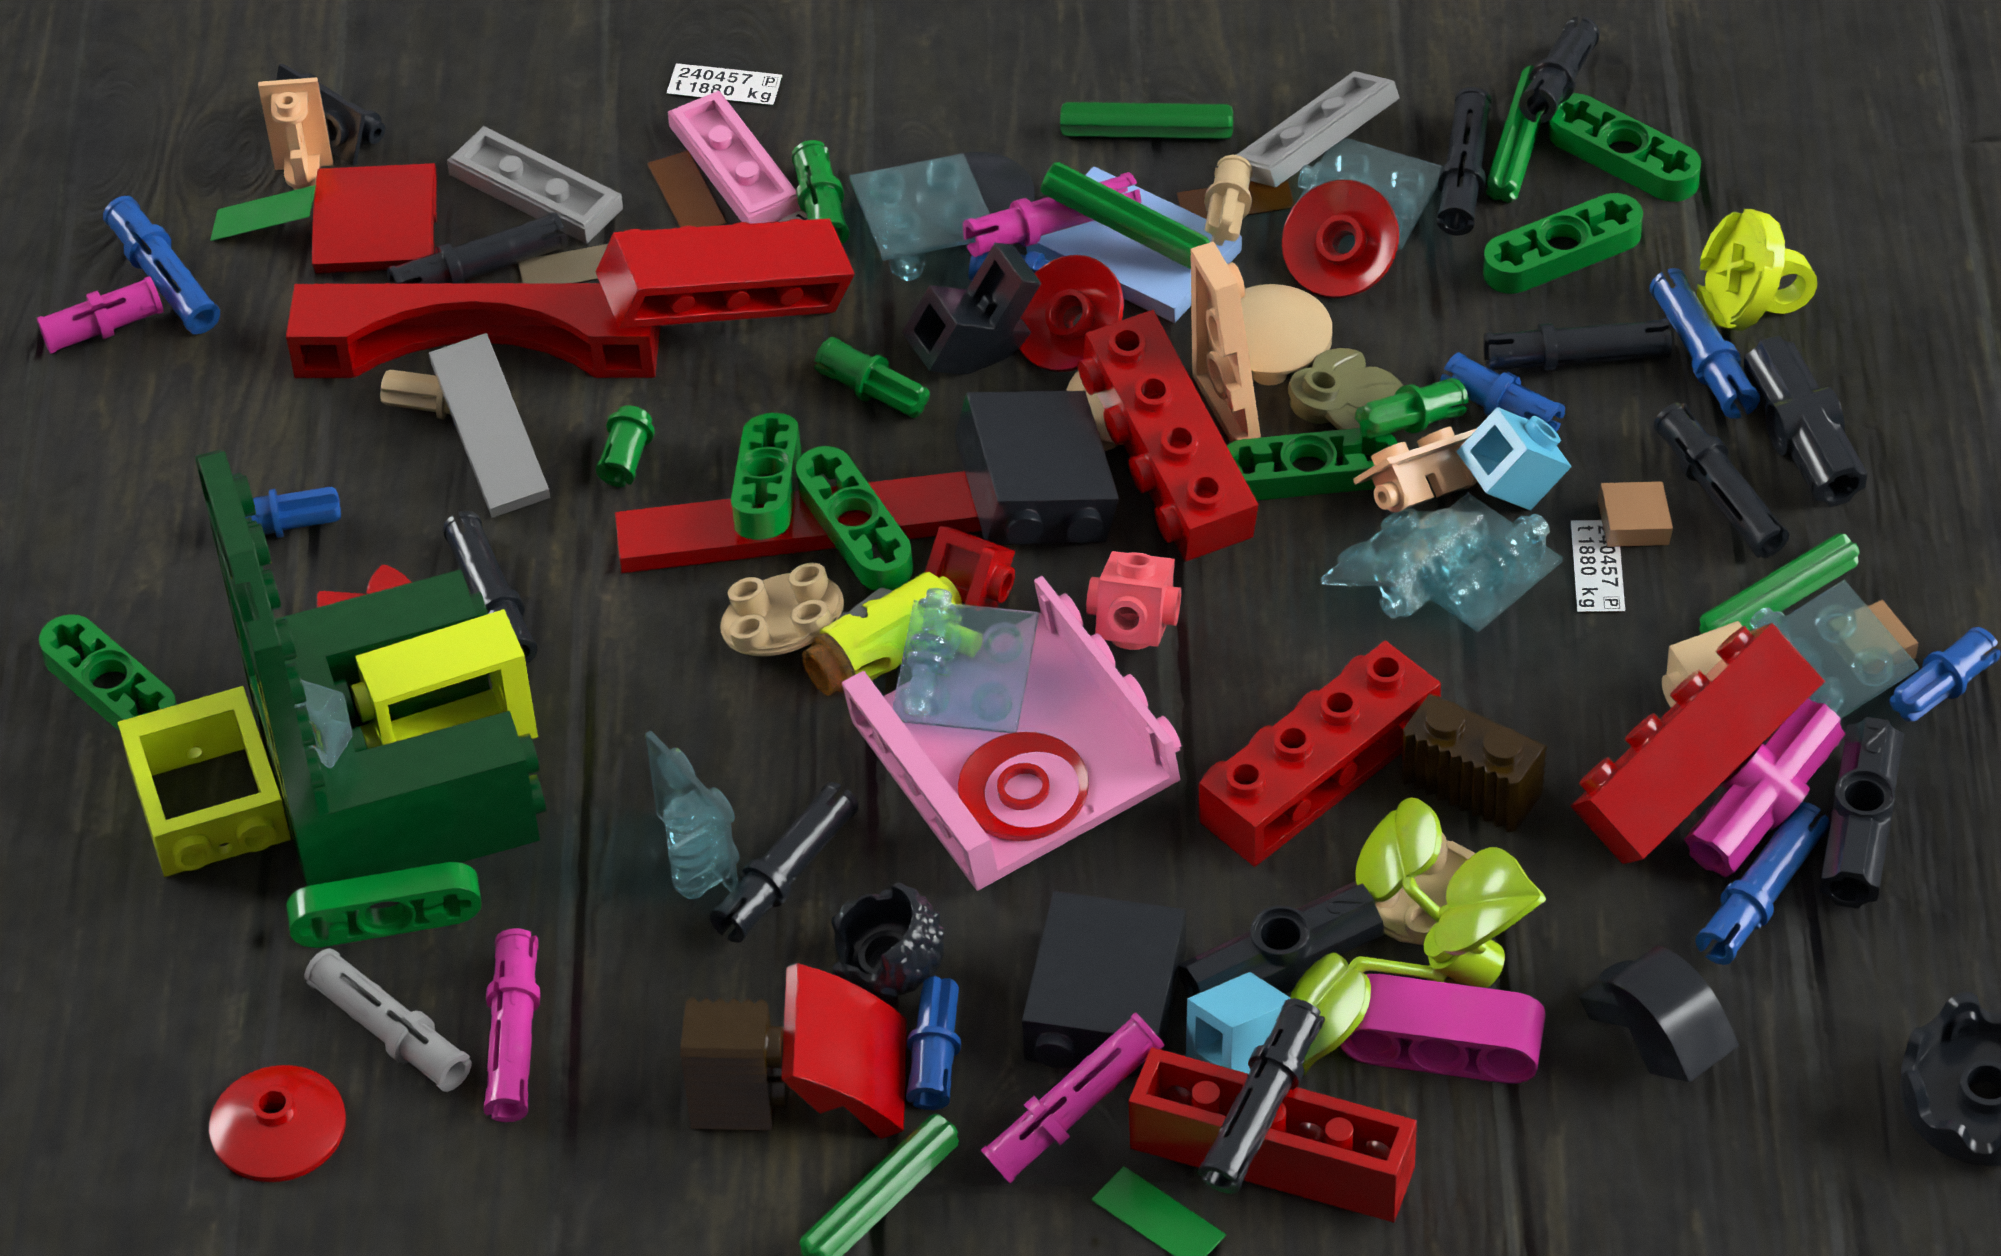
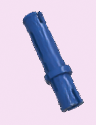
M121 196L111 201L105 208L103 220L124 244V255L132 266L143 269L147 276L152 278L160 294L181 318L184 326L190 333L202 334L212 329L220 318V309L211 301L189 269L185 267L171 249V238L163 227L151 223L133 197ZM142 239L145 241V243L148 245V247L151 249L152 252H150V250H149V249L147 248V246L144 244V242L142 241ZM171 277L175 280V282H176V283L178 284V286L181 288V291H180V289L177 287V285L174 283V281L171 279Z
M1678 268L1667 269L1670 278L1675 284L1674 288L1670 287L1663 273H1659L1652 280L1649 291L1653 298L1658 301L1692 357V368L1700 383L1709 385L1726 417L1730 419L1741 418V413L1734 403L1736 398L1746 414H1750L1760 402V395L1756 388L1751 385L1740 367L1741 358L1738 350L1733 343L1724 341L1682 270Z
M1801 802L1785 819L1741 880H1735L1733 883H1730L1722 892L1720 899L1722 905L1705 928L1697 934L1695 939L1696 946L1700 952L1706 949L1712 939L1717 941L1705 956L1708 960L1721 965L1730 964L1752 931L1760 928L1762 925L1765 926L1774 912V901L1820 839L1830 829V822L1826 815L1820 817L1813 828L1809 826L1820 812L1817 806Z

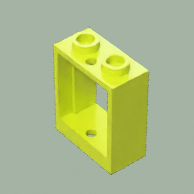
M504 609L355 656L360 683L350 685V689L361 722L369 721L368 724L359 726L361 727L367 749L507 711L511 713L518 736L530 733L532 739L538 737L525 656ZM490 673L491 690L393 721L390 719L388 709L390 704Z
M243 686L118 722L129 767L164 877L183 871L197 870L213 862L247 852L261 851L271 845L291 840L282 799ZM245 749L259 793L168 820L165 819L152 778L153 775ZM229 843V844H227V845H225V846H221V847H220L221 844Z

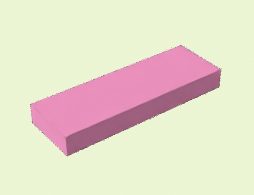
M720 91L668 111L670 128L741 222L750 224L777 222L801 210L797 202L796 189Z

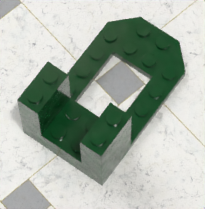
M221 449L194 456L254 714L282 799L285 817L306 887L446 862L461 863L540 841L536 815L547 812L546 804L537 774L529 776L531 773L540 771L539 762L530 733L518 736L510 711L367 749L361 727L359 726L368 724L369 721L361 722L350 689V685L360 683L355 656L487 615L488 612L481 591L469 593L462 570L460 569L275 619L273 610L281 609L282 607L272 570L263 569V566L272 564L262 525L257 524L256 520L252 521V518L249 517L256 515V509L246 475L242 476L241 472L231 473L226 453ZM488 674L388 705L391 721L490 690ZM312 725L316 729L317 734L314 733Z

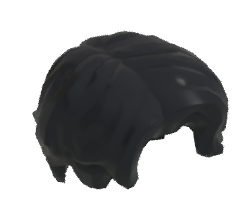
M896 883L891 886L892 891L887 889L882 890L880 894L868 893L860 896L857 900L847 901L842 905L840 913L831 918V924L835 933V947L840 961L833 965L832 974L860 986L883 1001L894 999L897 995L913 992L926 978L934 976L941 966L945 950L943 943L944 927L940 926L939 911L933 910L927 898L919 895L915 888L907 887L902 883Z

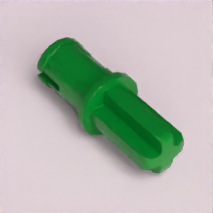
M830 337L823 342L815 356L817 364L814 368L816 372L848 386V388L855 391L857 398L862 401H869L873 397L912 418L920 416L929 401V390L921 384L889 369V362L885 357L881 355L871 357L852 348V346L836 337Z
M1455 378L1445 379L1421 388L1409 384L1401 386L1393 396L1370 401L1365 406L1358 407L1355 412V420L1360 424V433L1368 438L1403 429L1413 434L1424 431L1428 424L1435 421L1463 416L1467 411L1465 406L1461 405L1453 408L1451 406L1466 404L1469 398L1464 385Z

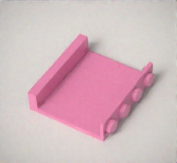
M1043 576L1034 580L1041 613L984 642L975 658L960 655L885 696L881 694L865 671L842 682L852 723L977 891L1180 781L1176 752L1180 751L1181 743L1169 720L1164 716L1157 719L1148 709L1146 696L1137 680L1131 674L1122 677L1115 668L1112 652L1102 636L1098 633L1090 636L1083 628V621L1079 610L1070 596L1066 593L1058 596ZM1038 732L1056 737L1070 745L1085 763L1089 778V789L1082 809L1069 824L1044 838L1030 841H1011L985 833L959 798L958 779L961 769L969 756L986 742L1009 733ZM1046 752L1020 754L1006 760L993 771L985 787V800L990 811L1007 824L1018 827L1047 825L1062 817L1074 804L1079 790L1078 776L1073 767L1060 756ZM1018 763H1031L1041 767L1047 773L1050 790L1047 798L1040 805L1028 810H1014L1005 806L1000 801L997 780L1000 774L1009 766ZM1020 774L1007 782L1005 791L1013 798L1028 799L1037 795L1043 784L1035 775Z

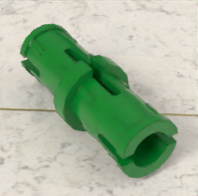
M808 140L802 142L793 149L791 154L792 163L795 165L799 186L796 189L798 205L802 211L807 213L808 220L830 219L843 245L849 238V228L846 225L841 207L844 200V191L840 180L833 175L829 160V150L827 147L825 148L824 143L821 141Z

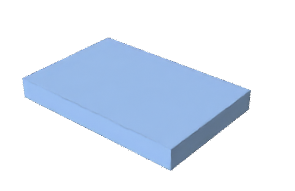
M1093 167L1085 175L1097 182L1115 178V176L1096 167ZM1135 185L1127 187V192L1140 190L1141 204L1202 234L1211 242L1212 235L1204 230L1205 218ZM1095 220L1043 235L1037 244L1026 247L1027 252L1044 253L1045 260L1048 261L1067 255H1085L1097 259L1105 264L1117 277L1123 292V299L1148 311L1154 310L1155 314L1173 323H1176L1191 306V269ZM1239 235L1236 241L1225 240L1222 246L1216 245L1227 264L1231 263L1242 251L1241 235Z

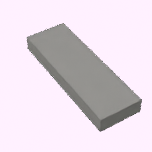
M1353 71L1237 154L1247 159L1252 165L1253 175L1250 181L1273 187L1283 183L1397 101L1399 95L1395 82L1386 78Z
M485 126L447 160L449 175L536 219L545 217L552 212L557 213L564 226L560 231L586 244L623 209L620 193Z
M485 333L429 352L431 365L491 518L550 498L548 485L488 334Z

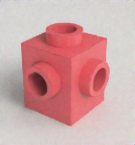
M1112 551L1101 576L1091 577L1088 587L1086 613L1087 615L1096 616L1095 634L1098 633L1104 640L1112 641L1115 646L1123 649L1139 650L1148 646L1158 647L1166 626H1176L1180 612L1181 588L1173 587L1175 559L1150 556L1144 553Z

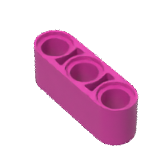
M1366 974L1371 984L1369 1007L1358 1027L1341 1044L1342 1050L1349 1057L1370 1065L1501 1083H1521L1535 1076L1546 1017L1545 1009L1538 1000L1518 992L1385 974Z

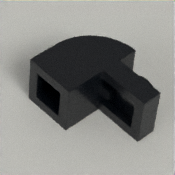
M994 243L967 290L929 285L902 333L929 371L971 374L1005 360L1026 341L1031 331L1021 319V316L1040 287L1041 282L1014 245Z
M1658 945L1636 961L1626 960L1611 965L1600 974V982L1579 996L1589 1020L1629 1028L1649 1073L1653 1075L1691 1082L1739 1046L1718 999L1705 980L1679 955Z

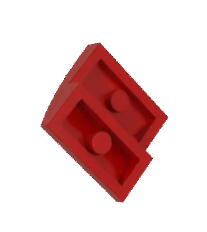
M435 163L317 169L312 232V266L315 273L387 270L390 266H398L434 254V222H437Z
M799 963L787 967L781 1080L820 1114L844 1106L880 1139L903 1132L907 1019L874 994L843 978Z

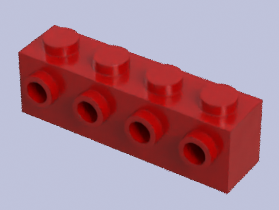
M791 219L782 222L751 224L739 222L733 225L683 226L680 228L656 230L630 229L624 232H613L595 271L619 328L834 313L855 275L830 219Z
M1154 310L1087 332L1085 335L1083 359L1078 361L1080 379L1090 396L1097 394L1104 407L1103 417L1110 438L1115 444L1123 443L1130 456L1129 468L1137 489L1141 493L1149 492L1156 505L1155 517L1165 541L1168 543L1175 541L1183 559L1187 562L1253 538L1258 503Z
M1773 623L1749 631L1746 626H1742L1732 633L1716 649L1715 652L1721 660L1706 675L1698 669L1683 680L1670 694L1676 702L1670 710L1660 719L1653 713L1641 721L1625 738V741L1631 747L1615 763L1609 757L1604 759L1579 782V785L1585 792L1570 807L1622 864L1644 859L1825 682Z
M1386 640L1365 656H1356L1345 666L1338 677L1322 689L1312 690L1299 701L1296 708L1275 725H1267L1261 728L1252 737L1249 744L1229 760L1219 761L1209 768L1199 782V822L1253 867H1256L1399 756L1403 749V728L1429 694L1441 697V682Z
M1151 1047L1129 1099L1130 1149L1199 1168L1209 1149H1211L1238 1093H1240L1248 1073ZM1298 1087L1289 1090L1248 1168L1244 1181L1394 1223L1415 1169L1417 1120Z

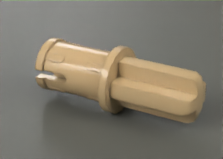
M1228 155L1218 161V168H1215L1214 183L1210 185L1205 194L1204 204L1208 214L1204 230L1212 235L1211 242L1214 241L1218 246H1222L1225 240L1236 241L1239 238L1242 220L1251 209L1252 197L1248 188L1250 178L1253 175V169L1247 159L1238 155Z
M388 370L385 372L380 388L381 402L383 404L436 412L438 419H445L447 414H451L435 375Z

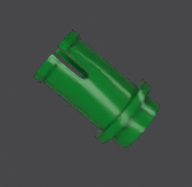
M626 405L611 414L607 420L606 428L609 436L601 460L595 469L597 476L602 481L616 487H625L626 483L628 485L633 483L643 448L651 443L655 434L650 414L639 407Z

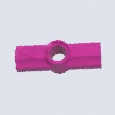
M1808 698L1721 783V786L1724 788L1723 792L1708 807L1706 813L1684 838L1690 849L1689 855L1705 870H1712L1723 877L1734 873L1767 831L1773 830L1780 825L1804 800L1810 790L1806 783L1846 735L1840 725L1841 718L1825 703H1817Z

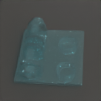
M1344 138L1328 149L1321 162H1317L1314 167L1309 165L1303 166L1298 179V187L1304 189L1300 198L1316 186L1334 180H1354L1371 186L1384 196L1395 212L1399 226L1398 249L1402 250L1438 186V176L1443 166Z
M964 154L850 175V182L882 260L889 259L892 273L906 281L914 280L922 274V267L925 264V252L976 242V237L964 240L963 222L966 219H975L989 214Z
M1467 493L1385 560L1384 567L1479 632L1562 563L1563 557L1546 546V536L1549 534L1550 529L1547 522L1537 514H1533L1530 517L1520 516L1512 523Z
M1406 508L1400 512H1394L1382 521V530L1370 540L1355 544L1344 550L1337 557L1339 564L1322 576L1320 581L1322 584L1377 586L1384 595L1380 598L1379 603L1387 616L1396 619L1398 616L1409 617L1431 599L1430 596L1438 594L1442 590V585H1449L1455 578L1481 559V551L1485 548V541L1481 534L1472 529V527L1484 519L1482 513L1453 512L1450 508L1441 509L1436 512L1415 511L1414 508Z
M1842 580L1788 616H1785L1780 611L1773 612L1770 608H1763L1756 612L1750 620L1753 630L1773 623L1825 680L1809 699L1817 703H1825L1841 719L1919 669L1916 662L1845 580Z
M939 588L928 589L926 598H921L919 601L914 600L893 710L903 723L1016 733L1039 613L951 603L952 594L949 591Z
M652 731L646 733L656 811L657 816L664 822L666 828L674 889L688 899H697L703 896L707 890L722 882L732 892L738 885L736 863L739 862L740 857L732 838L731 823L735 820V816L730 803L720 790L715 787L708 790L695 776L691 763L681 750L676 747L669 750Z

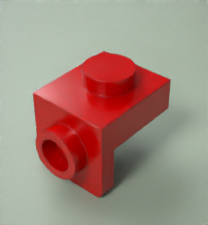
M948 526L939 527L925 572H931L938 578L942 576L948 578L958 590L962 602L965 603V608L976 612L996 611L998 604L1003 603L1007 599L1014 584L1015 569L1011 567L1015 551Z

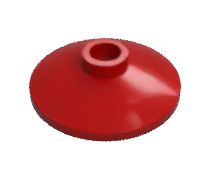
M1334 180L1316 186L1298 200L1285 222L1282 235V252L1286 266L1292 276L1303 287L1317 295L1328 298H1345L1360 294L1375 285L1386 274L1395 258L1399 243L1397 218L1384 196L1365 183L1354 180ZM1348 235H1354V247L1348 253H1340L1338 246L1341 239Z
M1067 255L1048 262L1034 273L1040 280L1041 285L1021 316L1031 334L1019 349L1032 363L1052 372L1077 370L1078 361L1082 360L1084 355L1086 333L1122 321L1124 310L1121 285L1115 274L1105 264L1085 255ZM1082 313L1080 320L1073 326L1076 316Z
M1038 732L1009 733L986 742L969 756L961 769L958 779L959 798L985 833L1011 841L1036 840L1061 830L1078 815L1086 801L1089 789L1088 772L1080 755L1064 741ZM1030 752L1051 753L1066 760L1078 776L1079 790L1074 804L1062 817L1043 826L1018 827L1001 821L990 811L985 799V787L990 775L1003 762L1014 756ZM1018 763L1009 766L1000 774L997 780L999 799L1005 806L1014 810H1028L1040 805L1047 798L1050 790L1047 773L1041 767L1031 763ZM1020 774L1035 775L1043 784L1040 792L1028 799L1011 797L1006 793L1005 785L1011 778Z
M276 1065L261 1068L242 1076L221 1094L210 1116L209 1134L217 1157L232 1172L254 1181L282 1182L312 1172L332 1156L345 1132L346 1112L339 1091L323 1075L300 1066ZM274 1109H282L276 1113H267Z

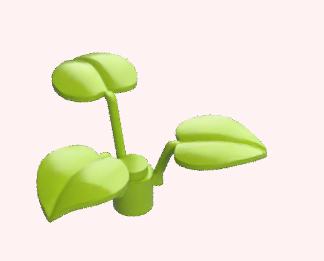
M1407 798L1399 804L1397 810L1391 811L1377 825L1365 842L1359 855L1355 872L1356 883L1358 885L1363 883L1375 902H1384L1391 899L1403 887L1405 892L1437 922L1429 930L1424 940V952L1428 956L1430 965L1363 956L1356 957L1348 965L1347 961L1337 953L1327 954L1315 962L1300 978L1290 998L1304 1000L1314 1005L1321 1011L1319 1016H1324L1325 1018L1324 1025L1318 1032L1314 1042H1312L1302 1064L1305 1070L1304 1076H1306L1309 1068L1317 1060L1341 1045L1364 1018L1371 996V984L1367 975L1364 974L1366 971L1427 978L1430 981L1444 982L1448 976L1461 985L1488 988L1496 981L1504 965L1505 953L1502 946L1491 939L1546 901L1544 894L1528 878L1512 855L1497 847H1489L1472 855L1452 876L1446 891L1447 904L1440 908L1418 887L1415 880L1416 876L1428 870L1435 863L1440 853L1442 829L1433 809L1417 798Z

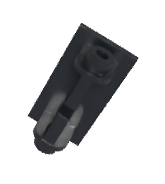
M282 63L278 66L276 80L316 78L311 73L300 74ZM319 83L331 152L352 166L356 165L360 146L369 142L372 144L378 143L383 138L386 127L381 122V116L375 111H366L352 102L348 103L343 100L344 97Z

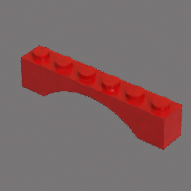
M600 283L295 284L286 340L294 378H356L379 364L411 352L443 345H452L485 333L488 334L492 344L515 345L545 352L574 364L594 378H655L661 325L619 328Z

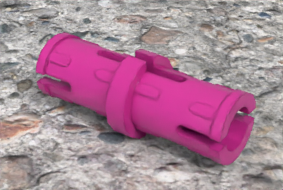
M149 276L142 281L101 296L98 291L86 294L87 301L44 317H37L36 319L50 354H53L57 350L97 335H101L103 340L115 336L114 329L154 314L159 315L164 313V309L154 282Z

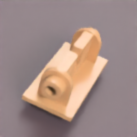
M318 78L258 82L275 170L284 169L285 181L294 190L315 185L317 169H320L322 166H333V157Z
M1446 427L1417 441L1419 448L1410 451L1406 442L1387 447L1372 455L1371 459L1374 466L1355 477L1353 481L1356 485L1372 479L1376 487L1374 490L1375 502L1381 509H1388L1391 512H1400L1434 498L1426 477L1429 479L1436 498L1473 487L1477 480L1456 451L1476 429L1455 435L1452 427Z

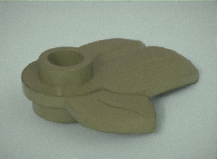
M1336 348L1318 354L1315 357L1312 368H1304L1295 372L1288 385V394L1290 397V407L1297 416L1305 421L1316 424L1331 422L1338 430L1360 428V424L1355 420V412L1358 407L1365 406L1370 401L1393 396L1404 385L1392 373L1382 368L1366 367L1363 353L1350 348Z

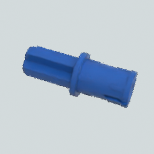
M333 487L277 495L276 489H270L269 495L253 498L256 515L249 516L252 518V521L256 520L257 524L262 525L265 535L276 533L277 538L284 537L283 530L338 521L341 518L339 495Z
M1973 627L1944 652L1935 651L1930 653L1923 661V668L1896 687L1894 695L1890 698L1892 709L1899 712L1903 720L1910 722L1918 720L1945 698H1958L1966 691L1967 683L1973 677L2000 659V649H1993L1987 655H1983L1998 644L1997 640L1984 628Z
M932 976L925 979L920 994L917 1028L912 1030L907 1037V1047L912 1052V1062L906 1099L908 1102L913 1101V1106L924 1110L942 1109L950 1103L952 1064L954 1056L961 1050V1038L954 1033L959 986L951 978L941 979Z

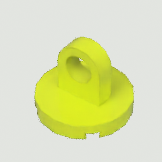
M1744 209L1745 211L1742 214L1732 212L1723 218L1711 233L1700 259L1699 269L1707 271L1705 286L1697 284V297L1714 325L1728 330L1743 331L1756 324L1766 311L1780 314L1796 311L1810 301L1817 289V276L1805 256L1785 248V240L1779 223L1770 214L1753 209ZM1797 274L1795 281L1791 285L1778 290L1781 277Z

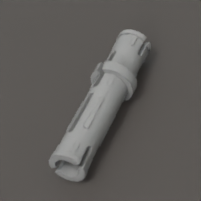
M334 949L322 950L313 957L304 974L307 980L306 983L320 991L344 1010L352 1019L359 1022L383 1041L386 1046V1052L394 1060L403 1064L411 1063L435 1082L436 1086L442 1091L454 1090L466 1079L472 1066V1061L469 1059L470 1056L466 1052L460 1051L437 1033L434 1022L421 1011L410 1012L382 990L379 985L372 982L340 957V954Z

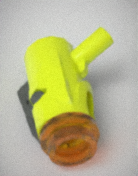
M925 572L894 591L885 588L877 589L849 612H843L839 619L822 628L820 634L812 639L811 647L802 653V660L815 686L823 694L830 696L837 691L844 693L842 682L852 676L865 671L869 678L874 680L880 675L896 669L905 659L912 656L918 650L934 644L967 657L975 658L982 648L983 636L958 626L960 617L958 611L962 609V600L954 584L944 576L938 578L931 572Z

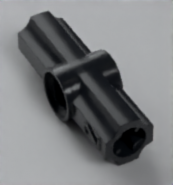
M1780 335L1760 340L1757 347L1745 354L1743 370L1752 386L1756 388L1760 395V401L1765 408L1766 428L1773 447L1780 455L1791 454L1816 501H1824L1829 507L1850 502L1858 491L1866 488L1868 473L1845 434L1844 416L1837 395L1828 386L1818 387L1793 342L1782 340Z
M1865 717L1859 723L1849 724L1846 729L1820 882V892L1828 895L1835 905L1859 909L1865 903L1878 900L1904 740V733L1893 728L1889 720Z
M1354 881L1297 909L1280 905L1265 908L1255 916L1251 923L1250 931L1178 964L1179 978L1188 998L1248 972H1251L1286 994L1292 992L1304 973L1325 955L1330 953L1342 955L1382 936L1384 933L1383 920L1379 915L1375 900L1363 883L1358 885Z

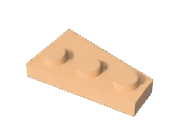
M1213 241L1191 248L1192 377L1229 441L1232 443L1242 439L1261 438L1241 304V299L1245 296L1244 282L1236 264L1233 262L1227 264Z

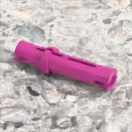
M1123 173L1118 177L1099 182L1141 203L1139 189L1127 192V187L1137 184L1136 179L1131 173ZM1050 197L1030 202L1027 198L1013 201L1009 209L975 219L964 220L962 229L964 240L976 237V242L968 244L967 248L971 255L978 257L983 255V253L989 252L994 243L1011 245L1020 243L1022 246L1027 247L1037 244L1043 235L1094 220Z
M519 928L504 930L496 936L495 974L493 981L487 987L486 1002L487 1006L491 1009L492 1019L489 1035L488 1077L484 1113L486 1115L492 1114V1119L501 1122L518 1121L526 1117L528 1113V1077L530 1075L533 1012L540 1005V987L535 983V966L539 945L538 937L536 935L531 937L530 931Z
M1136 1012L1130 1016V1020L1092 1054L1087 1056L1040 1100L1033 1096L1027 1101L1024 1106L1028 1111L990 1145L981 1149L982 1153L1009 1183L1015 1180L1014 1177L1054 1141L1059 1145L1064 1143L1070 1137L1066 1131L1146 1060L1151 1047L1161 1049L1165 1046L1156 1033Z

